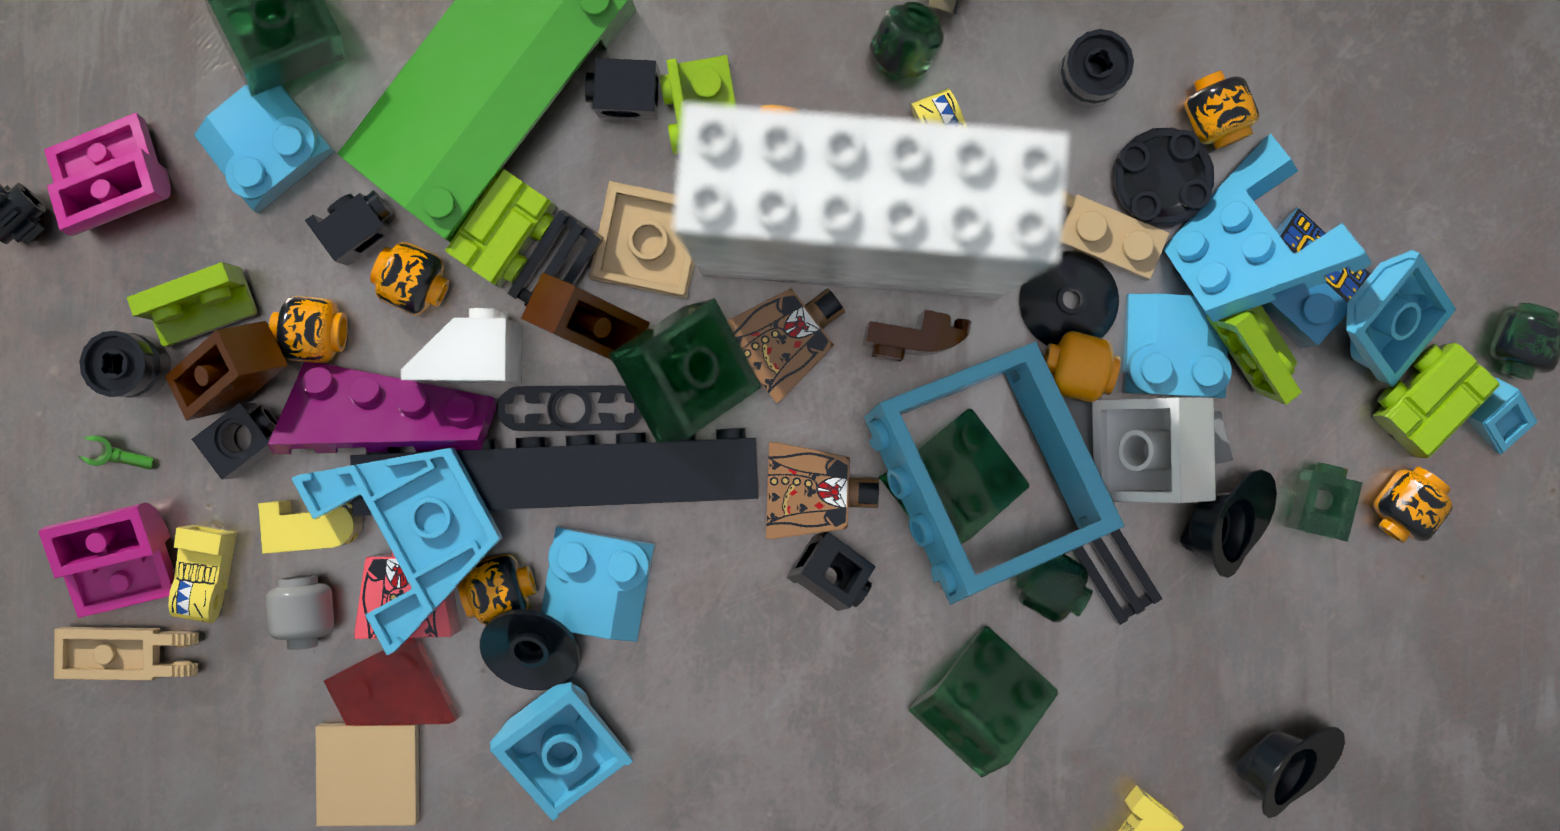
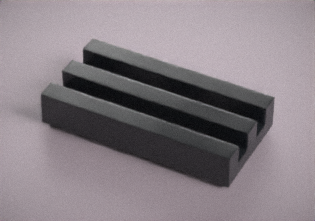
M565 210L558 211L507 294L514 299L519 298L525 302L524 306H527L533 291L530 292L526 288L566 225L571 230L544 273L555 277L580 236H583L588 241L562 280L572 285L576 284L604 237Z
M1118 529L1108 535L1145 594L1138 598L1102 538L1091 543L1129 603L1123 608L1116 601L1084 547L1073 550V553L1117 624L1121 625L1128 621V618L1132 615H1138L1146 610L1145 607L1162 600V597L1122 532Z

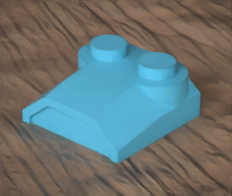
M272 73L244 85L207 115L194 134L226 177L230 189L241 196L251 210L260 213L335 152Z
M1410 250L1381 262L1347 302L1346 330L1351 338V357L1355 362L1369 368L1377 380L1391 387L1398 382L1456 311L1453 303L1421 253Z
M1127 294L1122 393L1226 398V387L1230 382L1232 374L1231 364L1228 359V349L1207 319L1206 312L1194 295Z
M560 525L556 526L554 540L548 553L549 567L541 613L555 618L572 633L610 640L637 642L656 543Z
M571 682L556 685L511 717L490 741V751L552 821L556 820L562 811L617 770L633 762L632 756L592 708L587 694Z

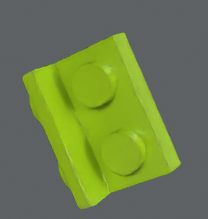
M727 55L678 63L676 58L666 60L668 74L659 75L664 104H674L677 123L668 125L673 155L680 153L684 103L736 107Z
M224 262L126 297L133 317L151 319L161 345L166 347L241 321L257 313L242 268Z
M1262 305L1212 322L1208 315L1206 316L1255 393L1285 405L1302 393L1292 377L1295 373L1294 367L1297 365V360Z

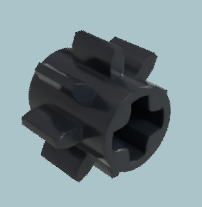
M17 183L12 188L8 185L3 187L0 184V242L4 244H9L13 239L16 242L22 240L28 244L45 230V227L40 223L42 220L40 216L46 212L45 206L33 192L20 183Z

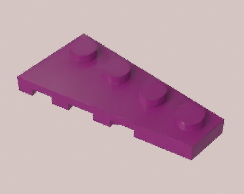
M304 362L271 435L268 446L273 454H291L292 449H314L316 454L337 453L338 448L364 447L367 452H388L389 447L414 446L415 451H436L447 448H455V450H481L497 406L494 397L401 380L399 378L323 363Z

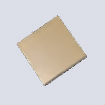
M609 181L598 232L604 239L593 256L589 279L688 300L695 263L673 231L676 195Z
M320 723L315 726L316 826H416L420 822L419 723Z

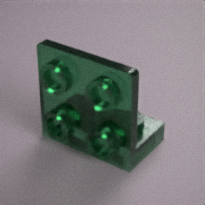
M969 408L917 449L961 544L969 541L1029 488V482L973 409ZM887 470L879 478L908 515L902 500L898 499L889 487Z
M984 627L977 633L942 681L918 696L908 711L982 778L1011 762L1057 697L1058 690L990 627Z

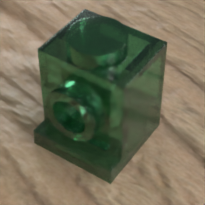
M1317 462L1316 470L1302 469L1290 518L1287 517L1285 527L1348 542L1363 482L1347 479L1348 469ZM1322 490L1327 496V502L1324 507L1318 509L1315 507L1318 491Z

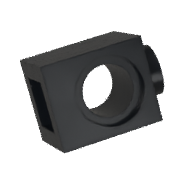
M595 58V73H586V103H593V110L598 117L658 120L660 69L655 60Z
M238 403L191 440L221 480L240 477L271 453L268 442L278 421L263 405L258 407L255 403ZM242 424L251 433V443L245 451H241L234 442L235 431Z

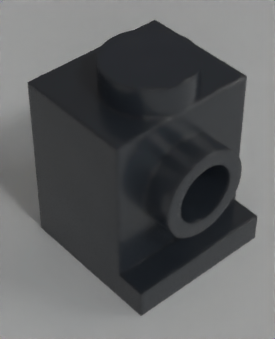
M374 190L366 196L361 193L356 196L347 194L329 206L327 212L330 215L322 219L311 215L305 220L332 259L346 266L395 231L386 219L392 215V212Z
M825 532L811 538L787 578L793 583H799L839 611L849 609L851 606L857 607L865 599L872 587V582L868 579L876 566L835 536ZM828 568H832L836 572L837 579L834 584L824 578Z

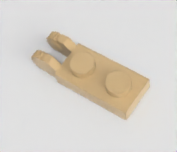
M1064 191L1063 208L1068 210V213L1061 226L1060 245L1089 255L1100 262L1143 280H1150L1170 233L1078 194L1074 197Z
M55 628L54 679L155 680L160 677L198 675V663L189 660L160 663V645L191 647L199 643V632H160V628Z

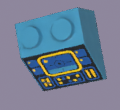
M1298 207L1275 229L1293 254H1296L1326 234ZM1350 267L1325 275L1327 282L1307 289L1304 283L1285 289L1275 293L1276 300L1263 304L1262 307L1271 321L1300 348L1318 346L1347 315V302L1370 276L1366 269L1352 272Z

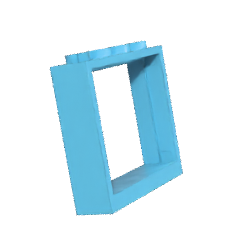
M1036 342L883 401L864 416L873 437L869 440V443L875 451L880 452L888 469L887 480L893 494L902 500L910 517L909 528L912 537L919 546L924 547L932 565L931 575L933 582H940L950 605L1124 527L1122 519ZM1005 374L1079 530L975 575L902 418V414Z

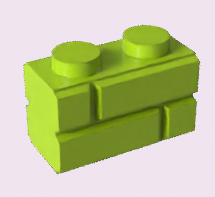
M502 168L449 243L445 252L497 287L502 288L506 280L513 284L528 261L524 254L534 240L540 242L555 218L552 213L557 206Z
M1457 343L1442 344L1440 347L1433 344L1426 348L1412 363L1417 370L1404 383L1398 380L1393 387H1387L1377 399L1382 406L1372 415L1373 419L1415 458H1430L1500 386L1499 382Z

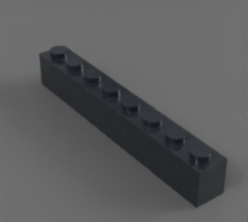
M746 428L716 429V439L696 440V430L666 431V441L646 442V432L618 433L616 434L615 444H596L595 434L565 436L566 446H546V437L515 438L516 448L496 449V439H485L481 450H456L488 510L759 498L757 437L746 438ZM389 447L388 452H367L366 450V454L350 455V464L358 465L430 451L397 453L396 447ZM362 495L352 500L353 516L372 515Z

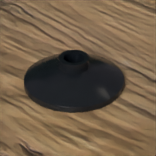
M1062 251L1059 252V262L1021 285L1019 308L1025 326L1037 340L1047 346L1049 343L1058 345L1061 337L1070 331L1103 338L1116 319L1119 308V294L1112 274L1099 260L1081 252ZM1068 290H1073L1080 296V304L1076 309L1066 307L1063 302L1064 293Z
M518 609L498 614L486 624L480 637V653L487 667L501 680L518 688L548 690L556 685L567 682L573 676L578 666L579 647L573 634L555 618L538 611Z

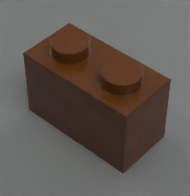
M543 272L521 317L522 320L627 368H630L650 322L579 287Z
M267 321L217 329L174 367L165 378L185 420L188 421L227 412L238 403L245 402L287 367L288 364Z

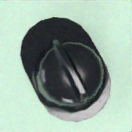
M1262 469L1253 471L1238 484L1233 492L1215 493L1216 501L1197 502L1192 516L1180 537L1181 546L1195 552L1199 557L1214 562V567L1220 576L1226 578L1233 576L1241 566L1246 555L1262 537L1272 519L1276 505L1277 490L1276 482L1271 473Z
M1338 727L1324 728L1306 739L1282 732H1273L1254 745L1236 763L1235 771L1246 782L1247 786L1263 800V814L1268 818L1276 817L1290 803L1315 788L1329 775L1342 755L1345 736Z

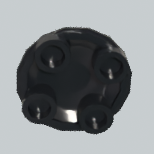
M1173 127L1152 128L1135 136L1121 150L1114 168V188L1122 206L1136 219L1153 226H1176L1193 218L1210 201L1214 187V164L1206 147L1200 143L1198 136L1189 130H1178Z

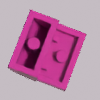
M137 112L44 149L54 182L47 185L59 230L66 235L76 236L170 197L171 185L168 172L158 163L146 121Z
M144 502L45 526L38 531L54 578L64 577L78 618L168 597L170 594L175 571L165 542L171 536L162 516L149 503Z

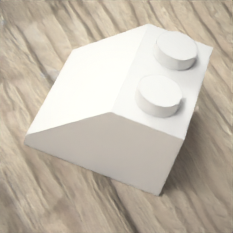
M470 308L469 318H453L401 369V380L451 383H521L522 324L508 319V312H500V309Z
M1214 398L1096 400L1092 402L1093 461L1113 502L1189 503L1216 501Z

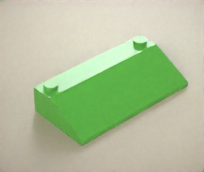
M455 0L337 154L442 238L451 242L478 203L479 197L597 43L607 50L636 12L633 0Z

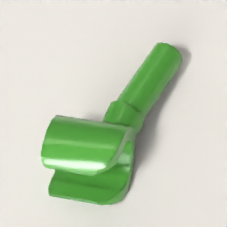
M89 435L83 438L98 441L102 446V453L96 459L78 456L84 463L99 466L109 461L148 470L152 468L154 458L111 447L109 441L101 436Z

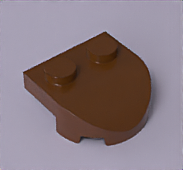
M924 310L918 316L916 329L869 321L865 329L862 346L873 348L871 357L897 362L904 360L905 354L932 355L950 349L966 339L970 334L972 321L957 318L954 321V326L951 327V317L949 314Z

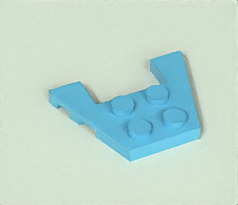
M1272 134L1266 136L1211 195L1210 201L1193 218L1189 219L1163 248L1212 322L1276 300L1275 293L1302 283L1308 289L1327 282L1325 275L1347 267H1350L1352 272H1356L1372 264L1364 249L1343 223L1296 254L1291 252L1254 202L1298 172L1292 159Z
M455 448L306 473L292 478L313 519H318L362 495L411 585L410 591L365 614L386 655L398 650L503 538Z

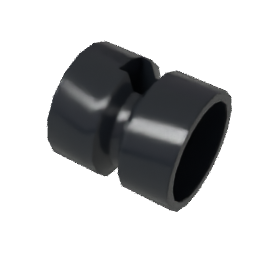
M1097 29L1086 32L1076 39L1059 64L1057 80L1060 91L1068 101L1079 107L1094 108L1104 105L1125 86L1131 77L1134 66L1132 49L1123 37L1113 31Z
M107 331L92 337L84 346L79 360L80 372L87 386L96 393L108 397H149L158 392L167 382L165 376L171 369L170 358L166 349L155 338L122 331Z

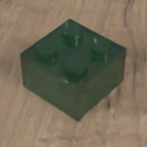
M205 0L208 13L251 97L345 59L341 33L324 0Z
M715 298L683 306L609 353L657 443L691 437L762 388Z

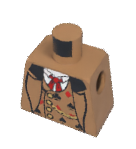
M791 288L725 321L719 327L776 404H778L833 348L834 344L823 331V328L846 311L829 288L805 305Z
M769 442L766 539L847 529L848 507L878 508L879 478L849 477L850 457L780 442Z

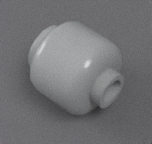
M317 575L277 579V587L268 590L266 593L265 604L268 633L273 639L286 640L288 650L317 647V637L327 635L334 629L332 591L328 585L318 583Z

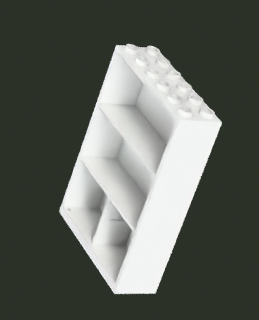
M684 103L673 231L703 276L1000 299L1059 262L1069 133Z

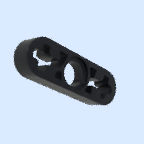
M622 385L516 386L506 390L501 395L497 405V413L500 421L507 428L514 431L628 430L635 427L642 419L644 402L636 390ZM623 393L625 394L626 402L634 403V413L626 414L625 422L622 423L617 422L616 414L598 413L601 423L592 424L595 404L591 394H601L598 403H614L617 400V394ZM524 394L526 403L545 404L542 394H551L547 404L550 424L542 423L545 414H527L525 416V423H519L518 416L509 413V405L518 402V395ZM567 394L578 395L585 404L583 417L575 423L563 421L557 411L560 399Z

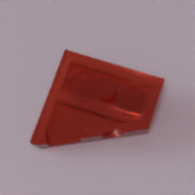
M408 638L395 652L386 655L385 651L382 650L324 680L346 725L450 724L459 718L419 638Z

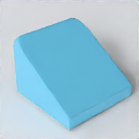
M1495 378L1500 386L1467 421L1491 448L1501 455L1538 421L1521 391L1501 379Z

